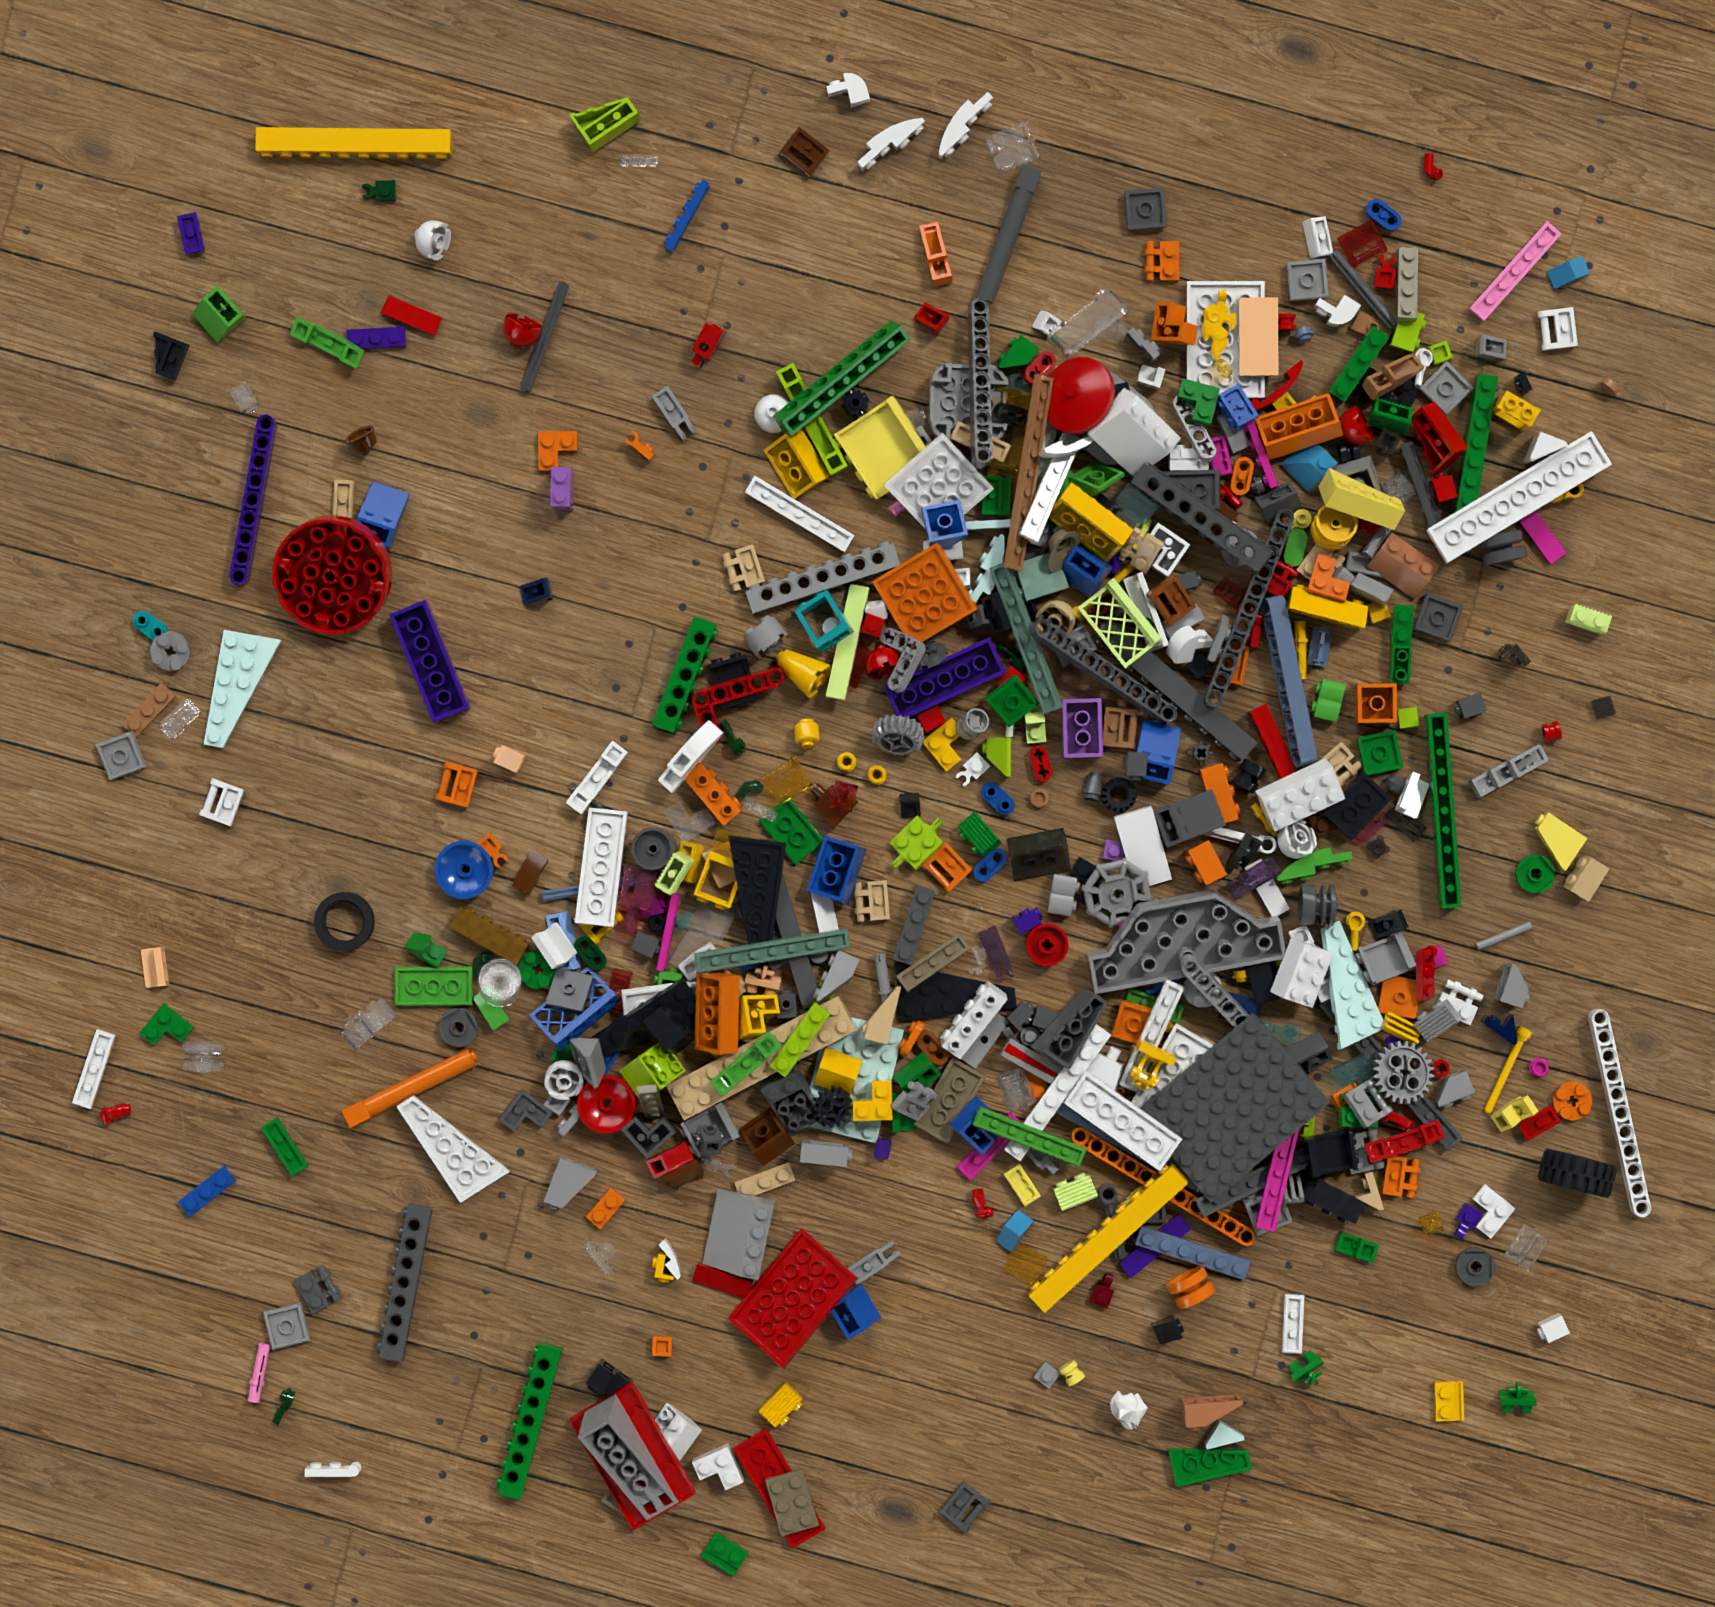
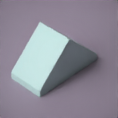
M1218 1419L1204 1444L1206 1449L1243 1441L1244 1436L1238 1430Z

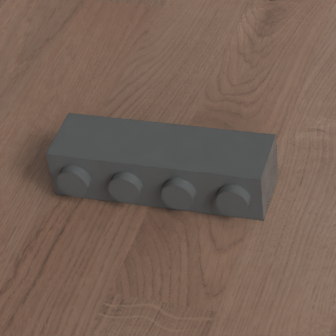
M916 885L893 960L912 965L935 890Z

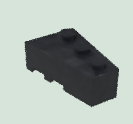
M1303 1171L1301 1182L1304 1198L1307 1200L1306 1204L1313 1208H1316L1318 1205L1322 1207V1212L1330 1216L1334 1213L1338 1215V1220L1346 1224L1349 1221L1356 1224L1366 1203L1321 1179L1308 1176L1307 1172ZM1296 1185V1187H1295V1193L1298 1194V1188H1297V1185Z

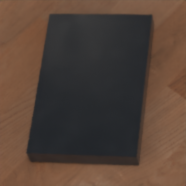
M1363 772L1343 792L1345 799L1329 806L1323 814L1351 841L1392 798Z

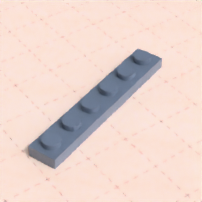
M1143 1225L1139 1227L1134 1242L1135 1245L1200 1266L1203 1265L1206 1268L1245 1280L1251 1263L1250 1260Z

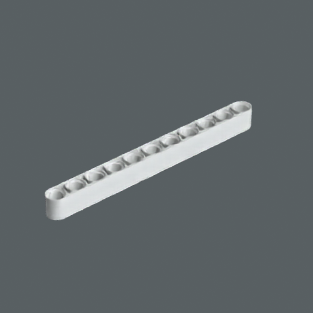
M1593 1009L1589 1012L1588 1020L1629 1207L1633 1214L1639 1217H1646L1651 1212V1205L1610 1018L1606 1011ZM1600 1012L1603 1015V1019L1601 1022L1596 1023L1594 1017ZM1605 1031L1607 1039L1601 1042L1599 1034ZM1605 1051H1610L1611 1058L1608 1061L1603 1059ZM1609 1070L1615 1071V1077L1612 1080L1607 1078ZM1614 1089L1619 1090V1096L1616 1099H1613L1611 1096V1092ZM1618 1108H1622L1624 1111L1620 1118H1617L1615 1115ZM1622 1127H1627V1135L1621 1137L1620 1129ZM1626 1146H1631L1632 1152L1630 1155L1626 1156L1624 1154V1148ZM1630 1165H1635L1636 1171L1630 1175L1628 1168ZM1635 1184L1640 1185L1638 1193H1633L1632 1187ZM1639 1203H1644V1210L1642 1212H1637L1636 1210Z

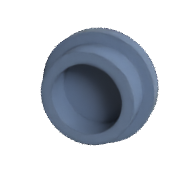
M1308 326L1301 327L1295 331V340L1300 341V343L1309 342L1314 336L1313 330Z

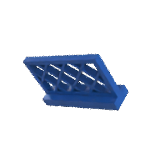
M589 966L580 972L582 974H590L595 978L591 997H588L587 1000L590 1001V1006L579 1015L578 1012L553 1009L550 1006H546L544 1002L529 1015L559 1051L570 1044V1039L577 1038L620 1002L614 991ZM595 988H603L606 991L601 997H594ZM542 1012H548L547 1021H539L536 1017ZM552 1013H562L561 1021H551ZM565 1013H575V1019L571 1022H564ZM550 1025L560 1026V1031L554 1036L550 1033Z

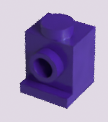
M1037 907L1029 910V908L1024 909L1018 913L1020 916L1018 918L1015 915L1011 917L1021 934L1042 923L1040 921L1042 915Z

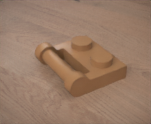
M1105 707L1102 736L1103 746L1137 749L1135 739L1137 717L1140 716V710ZM1124 715H1130L1127 742H1122Z

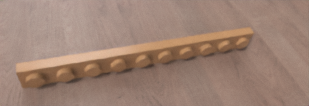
M1035 374L1004 561V568L1016 571H1023L1028 539L1020 536L1019 532L1035 496L1041 459L1038 453L1042 451L1053 385V378L1040 374Z

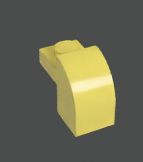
M1528 1095L1524 1097L1519 1096L1499 1108L1490 1117L1500 1132L1513 1128L1521 1120L1535 1115L1538 1110Z

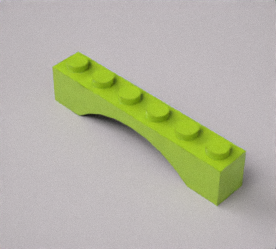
M794 363L776 371V375L790 401L806 389ZM819 414L804 427L832 477L847 469L848 465Z

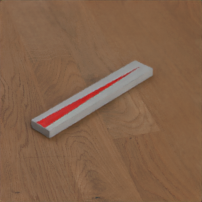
M1010 1037L1000 1053L1001 1056L1052 1084L1062 1070V1067Z

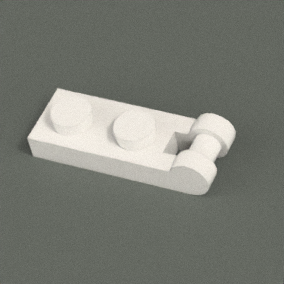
M314 1462L305 1468V1477H354L361 1471L362 1466L359 1462H353L351 1465H341L339 1462L329 1463V1466H322V1463Z

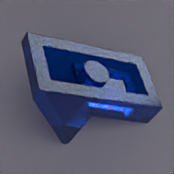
M1512 1014L1508 1015L1502 1025H1500L1501 1020L1494 1015L1490 1017L1484 1015L1481 1019L1482 1023L1513 1045L1517 1043L1514 1016Z

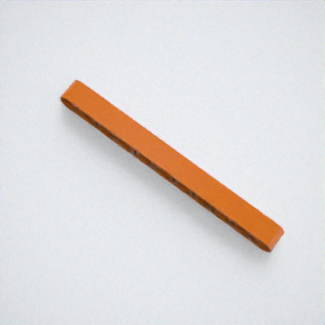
M1076 1126L1072 1129L1071 1138L1075 1144L1087 1148L1088 1152L1144 1185L1146 1182L1141 1179V1174L1144 1171H1150L1153 1179L1159 1175L1154 1169L1083 1127ZM1081 1130L1085 1132V1137L1083 1140L1078 1141L1074 1135L1077 1131ZM1094 1141L1102 1143L1101 1148L1097 1151L1091 1148V1144ZM1110 1151L1118 1152L1116 1160L1111 1161L1108 1159ZM1127 1161L1135 1163L1133 1170L1128 1171L1124 1168ZM1185 1188L1180 1190L1185 1195L1183 1200L1177 1201L1174 1197L1169 1200L1244 1246H1250L1255 1242L1256 1236L1253 1230L1221 1210L1216 1211L1218 1214L1217 1219L1210 1221L1208 1216L1203 1218L1199 1210L1193 1211L1191 1205L1199 1197ZM1228 1221L1234 1222V1228L1231 1231L1224 1229ZM1245 1231L1251 1233V1237L1247 1241L1241 1239V1235Z

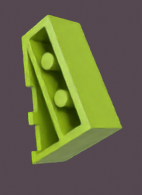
M628 97L606 103L601 107L586 109L587 111L569 114L572 122L593 152L641 121L638 111Z

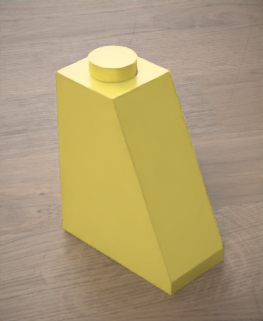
M1545 812L1544 815L1541 813L1535 821L1537 825L1534 829L1558 868L1566 871L1588 838L1549 812Z

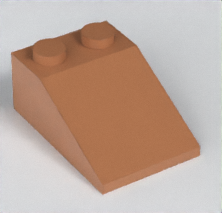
M1239 1394L1181 1398L1182 1421L1189 1430H1201V1427H1206L1243 1405V1400Z

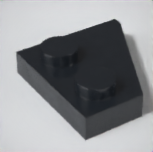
M154 331L156 374L176 381L190 345Z

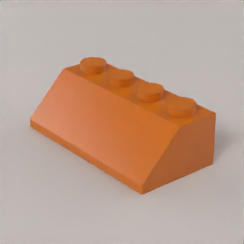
M1330 393L1261 415L1256 419L1268 460L1343 436L1341 424Z
M696 972L695 1049L718 1055L738 1053L740 975L723 972Z

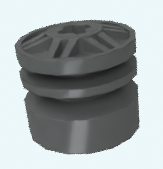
M1300 885L1298 898L1299 925H1313L1315 917H1318L1320 925L1324 926L1325 918H1327V925L1334 926L1338 911V898L1335 886L1329 885L1326 894L1325 885H1321L1319 894H1316L1314 885Z

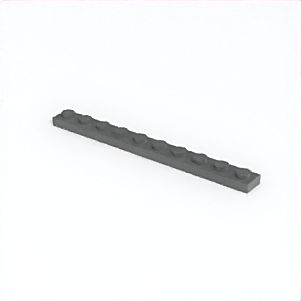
M1328 999L1322 1002L1319 1007L1336 1025L1335 1014L1332 1013L1331 1000ZM1370 1035L1353 1043L1373 1067H1376L1377 1065L1373 1063V1060H1379L1376 1054H1383L1381 1049L1383 1047L1375 1038ZM1391 1058V1064L1396 1067L1397 1063ZM1393 1076L1389 1078L1390 1084L1394 1086L1396 1083ZM1409 1079L1408 1085L1412 1089L1414 1087V1082L1411 1079ZM1425 1095L1423 1098L1417 1097V1102H1412L1410 1099V1104H1407V1106L1423 1124L1439 1120L1445 1139L1439 1142L1447 1151H1450L1463 1139Z

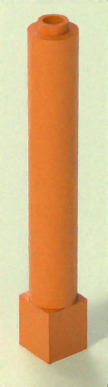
M468 1048L342 1110V1113L350 1128L400 1104L412 1095L416 1096L477 1066L476 1061H478V1057L474 1050L470 1051Z

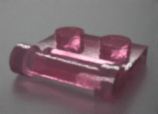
M623 866L622 873H624L617 905L652 910L658 871ZM636 875L633 899L628 900L631 876Z

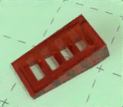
M1224 576L1213 590V593L1238 612L1246 591ZM1228 584L1229 588L1222 594L1221 591ZM1234 589V590H1235V593H1234V594L1231 596V598L1229 599V598H1228V595H1229V594L1232 592V590ZM1239 594L1242 595L1239 601L1235 603L1234 601L1239 596ZM1245 604V612L1248 613L1253 606Z
M614 968L609 988L617 993H621V990L629 989L633 972ZM614 984H619V985H622V986H625V987H624V988L617 987V986H614ZM617 995L621 1004H616L611 1010L623 1012L622 996Z

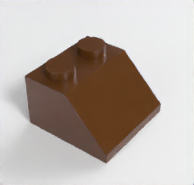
M771 1107L739 1128L753 1154L763 1166L795 1144Z

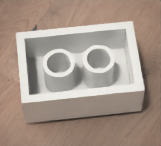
M1291 937L1270 992L1313 1008L1334 953Z

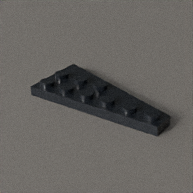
M728 835L748 944L773 940L786 842Z
M894 963L896 976L910 966ZM937 972L907 993L896 978L897 985L901 986L899 994L901 1021L962 1014L969 999L973 1000L977 995L978 987L986 982ZM992 983L1007 995V1001L1000 1009L1016 1008L1015 988Z
M682 977L590 1038L599 1039L603 1056L658 1041L643 1021L659 1007L672 1009L676 1014L675 1019L678 1023L687 1024L692 1030H695L696 995Z

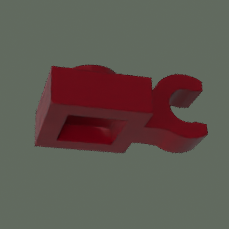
M1106 1272L1102 1284H1095L1089 1299L1090 1303L1108 1309L1114 1293V1289L1110 1288L1114 1275Z

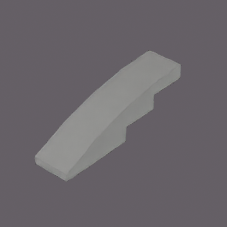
M1537 744L1473 778L1469 783L1477 798H1480L1546 763L1549 759L1541 744Z

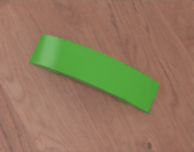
M296 317L289 334L340 358V361L358 369L365 350L340 335L300 317Z
M770 1031L767 1032L712 1079L710 1083L723 1097L781 1047V1044Z

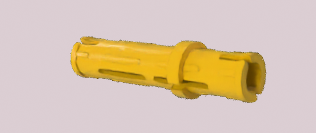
M1294 621V644L1302 679H1307L1306 642H1308V638H1306V621Z

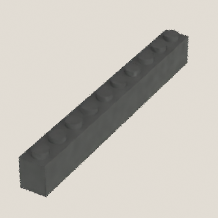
M1105 620L1099 629L1108 631L1109 620ZM1112 620L1111 631L1122 632V627ZM1095 632L1093 635L1095 637L1094 641L1102 648L1106 646L1109 649L1098 633ZM1110 634L1109 642L1111 645L1120 646L1121 635ZM1124 635L1123 646L1134 647L1135 638ZM1137 641L1136 648L1144 649L1145 647ZM1122 649L1121 657L1126 663L1132 658L1133 650ZM1110 651L1109 654L1113 658L1118 660L1117 657L1113 654V652ZM1150 651L1126 668L1131 673L1137 672L1140 675L1139 680L1145 685L1150 683L1155 688L1153 691L1159 697L1163 698L1165 696L1176 710L1180 709L1185 713L1183 717L1190 723L1193 721L1199 725L1198 730L1204 735L1210 734L1214 738L1213 742L1220 748L1224 746L1229 751L1227 754L1235 761L1237 759L1242 761L1257 744L1252 737L1219 709L1208 708L1204 704V697Z

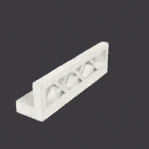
M1143 572L1123 579L1129 598L1144 617L1153 621L1155 631L1163 640L1149 651L1152 652L1168 646L1169 644L1155 605L1146 596L1149 589ZM1144 638L1146 646H1148L1150 642Z

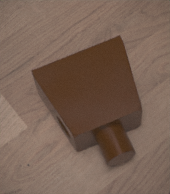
M817 783L811 790L819 798L814 806L833 829L858 803L856 799L834 785H831L826 790Z

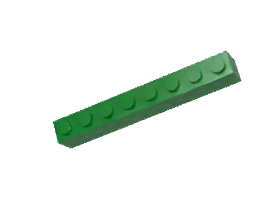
M1479 373L1474 378V389L1472 391L1464 440L1468 449L1462 454L1456 490L1458 497L1455 498L1453 513L1474 502L1479 497L1498 376Z

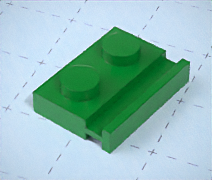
M984 476L994 489L982 499L981 515L1010 516L1011 477Z
M716 1531L701 1557L734 1577L749 1551Z

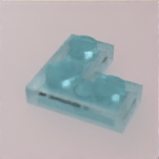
M1365 1053L1330 1069V1074L1339 1088L1355 1080L1361 1085L1369 1080L1371 1076L1376 1075V1072L1371 1070L1373 1067Z

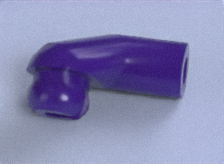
M1120 550L1111 558V566L1113 567L1110 573L1117 575L1122 560L1118 558Z

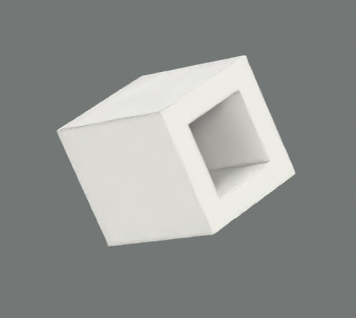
M1559 1313L1537 1323L1539 1326L1537 1332L1542 1340L1545 1339L1548 1343L1570 1334L1562 1315Z

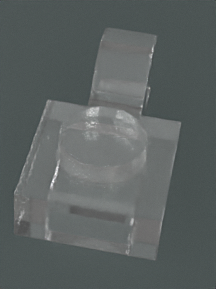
M703 1156L701 1162L707 1166V1170L713 1172L721 1170L726 1177L734 1178L732 1174L728 1173L731 1167L737 1169L734 1163H727L710 1156Z

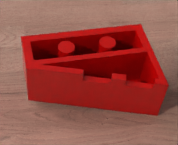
M1436 402L1421 406L1412 415L1411 422L1418 441L1421 440L1425 450L1423 454L1430 463L1431 475L1447 470L1468 449Z

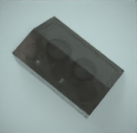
M1064 828L1006 838L1014 881L1071 871Z

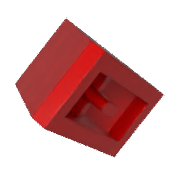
M925 302L914 319L939 335L949 321L950 316Z

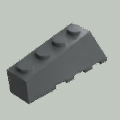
M1319 1031L1285 1048L1305 1073L1308 1071L1312 1073L1333 1059L1329 1047Z

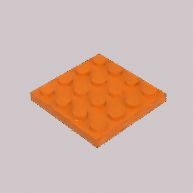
M939 543L933 544L872 581L902 633L921 642L978 609Z

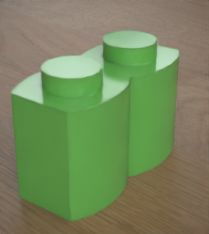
M1322 679L1321 683L1317 682L1315 693L1318 694L1317 700L1312 702L1310 712L1313 713L1312 717L1336 723L1346 684Z

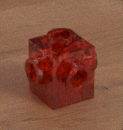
M836 780L834 788L830 787L827 797L831 799L829 807L852 812L858 785Z

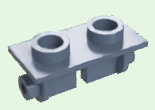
M1313 626L1307 665L1327 667L1332 629Z

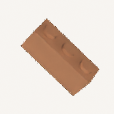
M1391 532L1366 567L1379 573L1386 581L1412 599H1415L1440 565Z

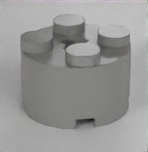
M769 615L763 617L759 621L760 625L755 629L751 627L744 633L746 636L744 642L758 659L762 658L761 654L765 653L767 656L783 643L781 639L784 636L786 638L789 637L775 617L770 618Z

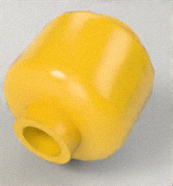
M813 719L799 720V723L794 727L795 742L804 749L813 748L820 740L819 725Z

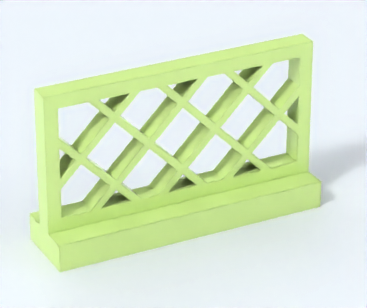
M1114 578L1078 607L1125 669L1163 641ZM1107 590L1113 595L1112 604L1101 602V596ZM1089 604L1097 605L1096 616L1088 615L1084 608ZM1100 605L1111 606L1110 617L1099 616ZM1114 607L1124 609L1123 619L1113 618ZM1098 619L1109 620L1108 631L1098 628ZM1112 620L1123 621L1122 632L1111 631ZM1126 622L1135 623V634L1124 633ZM1110 634L1121 635L1120 646L1111 645L1109 642ZM1124 635L1135 637L1134 647L1123 646ZM1138 637L1146 638L1150 642L1144 649L1136 648ZM1122 649L1133 650L1132 658L1125 663L1121 657Z

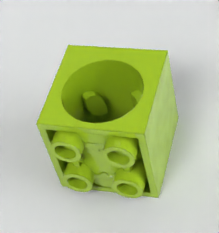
M659 1042L619 1070L637 1097V1086L656 1084L659 1091L686 1071L675 1054L666 1052Z

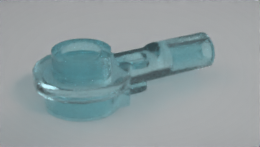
M1263 1021V1024L1269 1031L1281 1034L1282 1039L1286 1042H1295L1300 1036L1299 1028L1293 1023L1285 1024L1282 1027Z

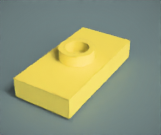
M1020 1163L1004 1173V1176L1024 1206L1041 1197Z

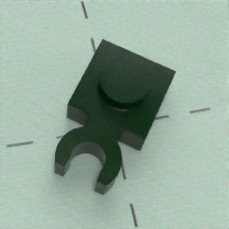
M395 180L375 181L376 186L374 187L370 184L362 185L363 189H370L369 194L362 195L364 199L368 200L376 196V201H397Z

